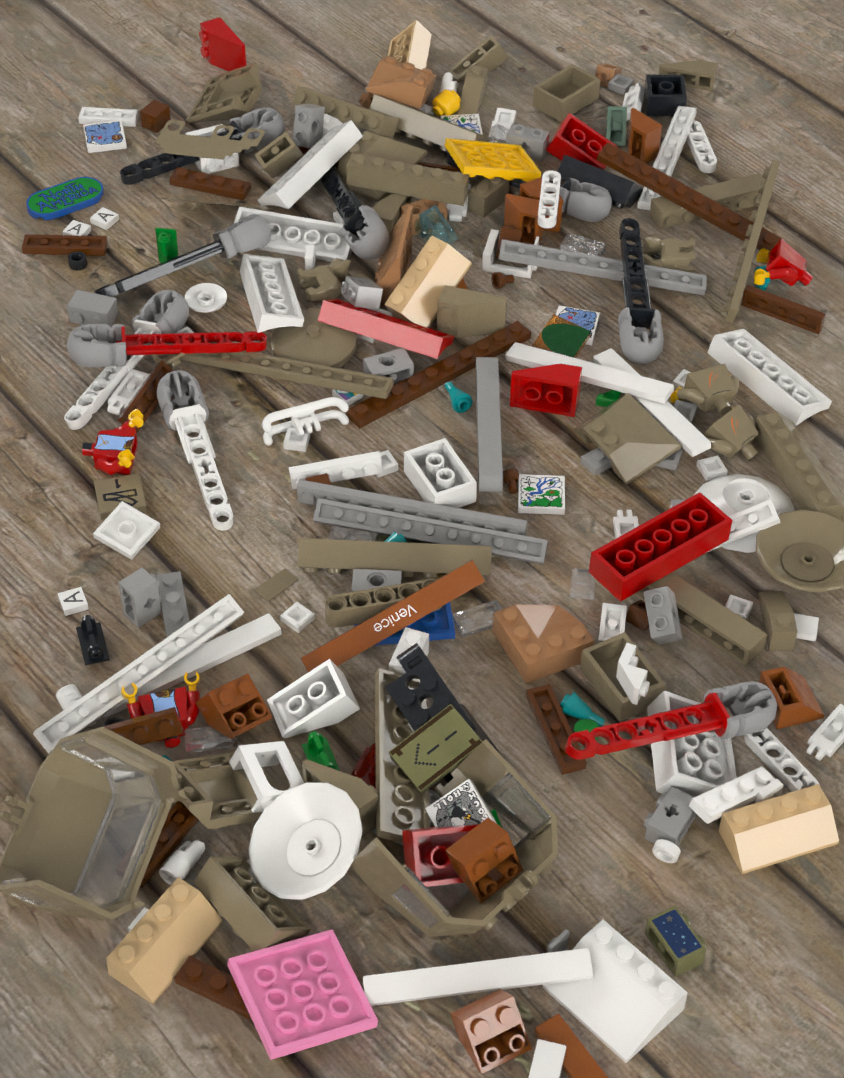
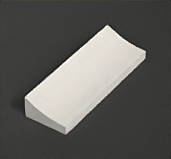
M352 120L331 128L257 201L261 206L274 205L289 209L363 135Z
M239 207L234 223L244 220L251 214H257L263 217L270 226V242L259 250L305 257L307 245H314L317 260L332 262L335 258L342 260L350 258L352 250L341 233V228L344 224Z
M243 254L240 275L257 333L278 327H302L304 317L284 259Z
M745 329L714 335L707 353L720 364H725L730 373L738 377L742 383L775 411L794 422L796 426L810 416L829 409L832 403L829 398Z

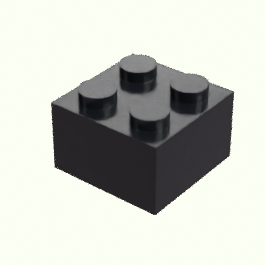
M646 74L644 98L647 116L673 117L678 106L686 107L687 93L684 75Z

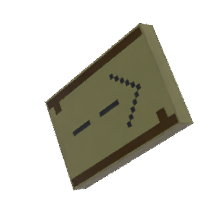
M450 704L388 753L417 790L423 794L459 766L483 741Z

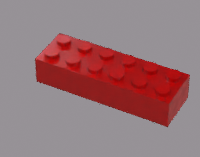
M699 492L591 552L589 573L621 602L728 541L733 520Z

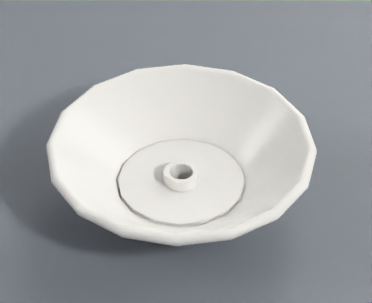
M743 474L719 476L702 484L694 494L696 495L701 492L727 516L770 499L777 515L795 511L791 499L777 485L755 476ZM759 532L722 547L727 550L745 553L755 552L756 536Z
M306 782L285 790L265 808L254 825L248 851L251 871L261 887L281 899L304 900L326 892L345 876L358 854L363 831L358 807L347 792L329 783Z

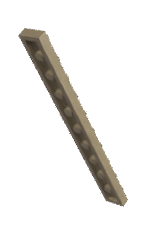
M772 160L770 167H765L762 176L765 181H761L758 189L761 196L757 195L754 207H757V210L753 209L750 221L753 224H749L745 234L749 238L744 240L741 248L744 254H740L737 266H740V269L735 270L732 279L736 283L730 287L728 296L731 297V300L727 299L723 310L727 312L725 321L732 324L740 306L780 162Z
M246 351L234 353L186 354L181 358L182 361L387 399L394 386L393 378Z

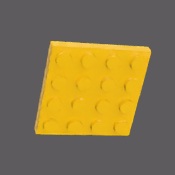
M449 138L445 140L446 149L462 173L468 174L469 177L481 175L489 179L502 177L505 180H514V178L526 182L541 177V171L521 145Z

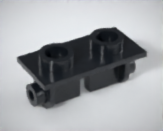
M91 615L83 616L81 626L76 627L85 666L109 661L110 658L101 623H96Z

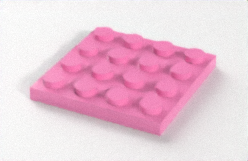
M333 929L228 959L227 966L270 1060L377 1027L378 1019Z

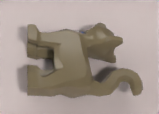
M656 234L644 237V250L642 252L643 261L647 265L694 273L695 268L689 267L690 260L696 259V252L693 251L695 238L682 241L674 238L662 239ZM660 254V259L653 260L650 255Z
M335 258L329 265H319L307 271L302 268L297 269L298 282L301 289H306L305 296L307 301L316 302L336 299L343 295L341 293L342 283L339 279L345 280L346 276H351L348 272L351 260ZM355 275V276H354V277H360V278H367V277L364 276V275Z

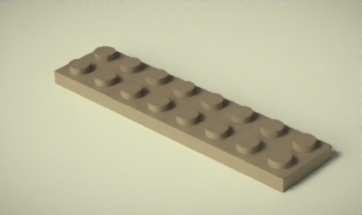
M378 668L375 673L376 791L379 794L376 805V837L403 843L402 830L431 828L430 817L425 809L430 806L429 789L421 794L388 753L415 731L385 688L403 674ZM412 679L408 684V688L416 689L420 685V679ZM426 699L421 704L423 709H427Z

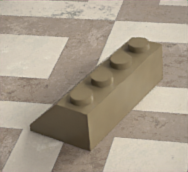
M245 856L210 857L194 881V884L201 890L200 892L214 905L217 913L233 927V932L248 944L251 952L303 938L311 930L284 899L263 889L259 882L253 883V877L248 870L251 866Z

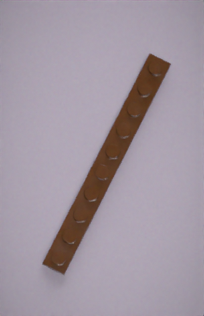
M608 142L598 154L596 160L740 240L744 241L749 238L745 234L749 224H753V222ZM762 227L756 248L758 250L765 248L770 251L783 238Z
M516 321L395 384L387 399L372 396L349 408L346 415L360 429L476 367V357H496L508 351L515 342L523 343L531 338V331L519 321Z

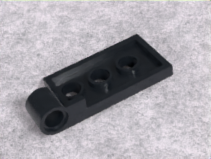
M415 643L396 657L406 673L385 688L414 731L450 704H452L473 731L477 730L418 643ZM412 679H420V685L416 689L408 688V684ZM433 698V705L430 708H421L424 699Z

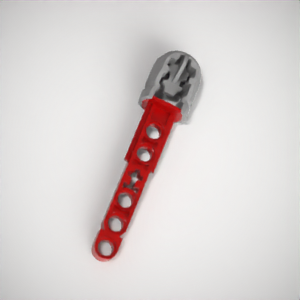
M86 324L76 327L70 333L67 350L70 358L76 364L83 367H107L112 363L116 366H125L126 355L234 353L245 350L246 352H261L267 347V336L262 332L257 333V331L244 333L211 332L125 335L124 324H114L112 327L108 324Z
M743 682L724 686L723 688H715L706 692L701 704L597 727L590 733L588 730L575 732L569 736L565 745V751L571 758L582 760L594 757L595 754H608L712 730L715 731L721 740L729 739L734 736L746 735L765 729L775 719L777 702L772 691L759 682ZM725 707H729L733 717H730ZM693 716L698 719L699 723L693 724L688 721L687 717ZM664 722H673L677 728L670 729ZM618 732H627L631 739H623ZM603 737L608 741V744H599L595 738ZM579 742L585 749L577 750L571 743Z

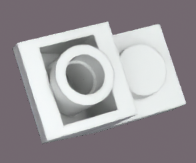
M626 643L618 661L616 677L631 703L637 705L640 697L646 696L650 682L646 681L648 671L636 667L639 657L635 656L636 645Z

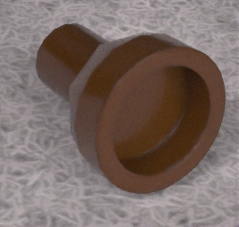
M494 272L491 277L492 285L495 289H501L506 283H513L514 276L512 274L504 275L501 272Z
M514 468L504 470L503 483L508 485L510 494L517 493L516 483L519 480V471Z

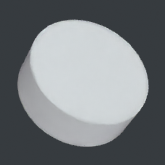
M664 839L656 840L652 848L654 856L666 863L677 862L681 853L677 845Z

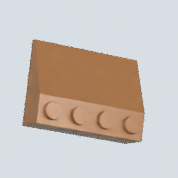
M408 205L390 232L389 245L381 255L382 257H379L378 270L380 271L376 270L375 283L383 289L380 306H385L386 301L410 266L413 206Z

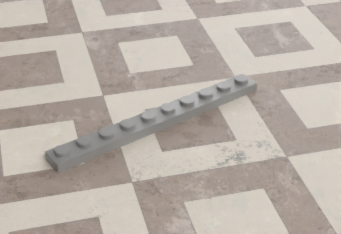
M503 239L501 241L499 260L622 281L624 277L622 260ZM644 264L645 277L648 279L649 286L705 295L707 275Z
M300 479L297 484L298 502L317 505L318 498L518 535L526 536L527 520Z
M318 498L313 518L314 523L390 536L393 532H396L398 535L402 534L406 540L428 544L492 546V556L544 565L548 547V540L320 498Z

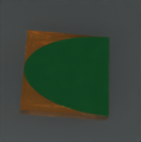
M553 314L532 347L576 358L590 338L591 331Z

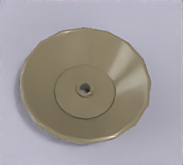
M796 510L779 514L778 517L781 523L760 530L757 534L755 552L763 569L778 582L796 590L817 593L844 587V522L823 512Z

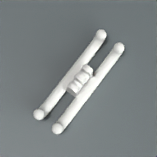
M329 397L272 412L262 422V427L265 431L263 434L264 443L267 446L272 445V436L287 431L288 427L295 428L298 435L302 436L304 435L303 428H305L307 434L313 432L311 426L317 432L321 430L319 422L330 419H338L341 424L347 425L349 418L343 412H347L349 406L341 398ZM330 406H337L341 410H329L317 414L314 413L315 410ZM288 417L292 418L291 421L271 426V423Z

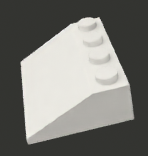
M663 691L647 706L648 716H651L652 714L701 703ZM693 716L687 717L689 722L693 724L699 723L697 718ZM664 722L670 729L677 728L673 722ZM714 730L669 741L664 740L651 743L657 792L667 794L672 786L693 797H697L737 778L731 738L721 740Z
M602 920L584 935L572 949H590L593 978L543 984L542 988L620 1059L627 1063L684 1010L688 992L606 921Z

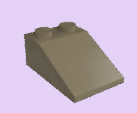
M445 285L438 299L437 331L453 335L455 338L493 334L506 326L507 298Z
M307 759L302 762L304 783H329L347 792L359 809L363 830L361 839L376 829V805L379 794L373 786H368L361 778Z

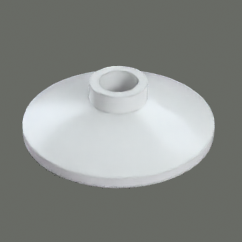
M201 283L188 289L185 294V300L190 309L196 312L207 313L223 307L227 301V293L217 284Z

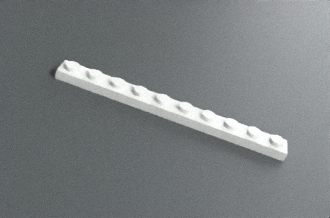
M228 594L34 731L33 735L50 754L61 738L78 734L126 700L121 695L122 686H124L125 692L129 695L134 693L131 683L137 686V691L238 620L245 612Z

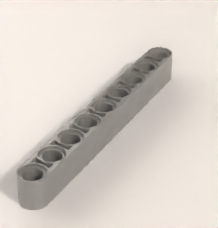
M476 357L479 492H502L503 471L498 357Z

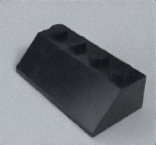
M564 155L557 171L561 175L560 184H563L569 178L579 180L580 183L586 182L605 188L612 198V205L620 209L623 206L631 208L640 198L643 188L633 181Z

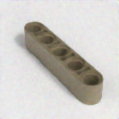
M437 579L414 581L329 596L325 601L326 623L331 627L360 624Z

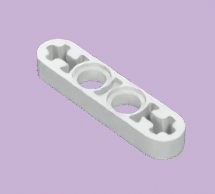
M694 120L686 141L699 170L704 173H713L716 170L717 158L701 123Z
M553 170L546 171L542 176L537 221L538 225L542 228L554 227L557 220L561 175Z
M767 727L759 732L745 735L744 739L748 747L791 792L800 790L803 787L807 788L819 784L814 776ZM768 750H776L780 756L771 757L766 752ZM791 767L796 770L797 774L788 775L783 769Z

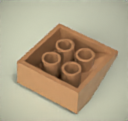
M386 56L379 61L366 87V91L421 109L431 96L437 75L433 74V71L430 69L422 68L421 70L412 63H401L394 57Z
M515 604L493 612L492 631L526 684L580 664L582 650L594 645V639L583 623L559 605Z

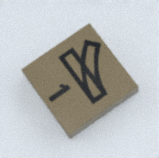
M139 473L94 481L101 520L106 519L122 501L142 513L147 512Z

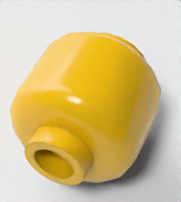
M443 90L433 99V112L438 117L453 115L460 109L461 99L454 90Z

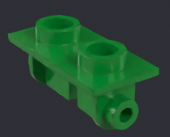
M155 228L160 263L178 257L176 229Z
M317 731L309 733L308 742L301 744L307 760L340 771L327 738H323L322 734Z

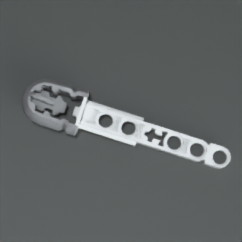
M163 290L154 294L140 310L139 315L133 318L131 326L134 334L177 333L186 323L189 316L188 303L182 294L173 290ZM126 355L127 361L125 366H116L112 363L110 366L105 367L77 400L76 406L73 405L65 414L64 419L68 427L72 430H77L85 426L92 418V414L98 411L144 355Z
M182 370L172 371L159 381L157 387V399L167 427L170 430L178 431L189 464L192 463L214 528L221 531L228 530L233 525V512L228 503V498L214 461L216 455L204 424L208 420L209 410L196 378ZM173 405H176L179 409L174 410ZM191 432L199 433L197 437L188 436ZM197 448L205 450L201 454H196L193 451ZM203 466H206L208 469L207 474H205ZM207 482L217 483L215 487L209 488L205 486ZM217 498L223 501L218 505L211 503L213 499ZM219 516H227L229 518L225 522L217 521Z

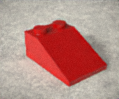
M221 17L200 23L201 31H199V37L202 41L200 51L203 58H206L210 64L226 71L246 66L245 44Z
M569 113L557 128L546 151L561 161L564 155L604 170L606 165L596 160L598 154L607 142L614 146L617 145Z
M560 363L512 371L510 407L575 417L580 398L582 367Z
M479 824L402 830L405 870L421 888L464 883L454 870L445 850Z

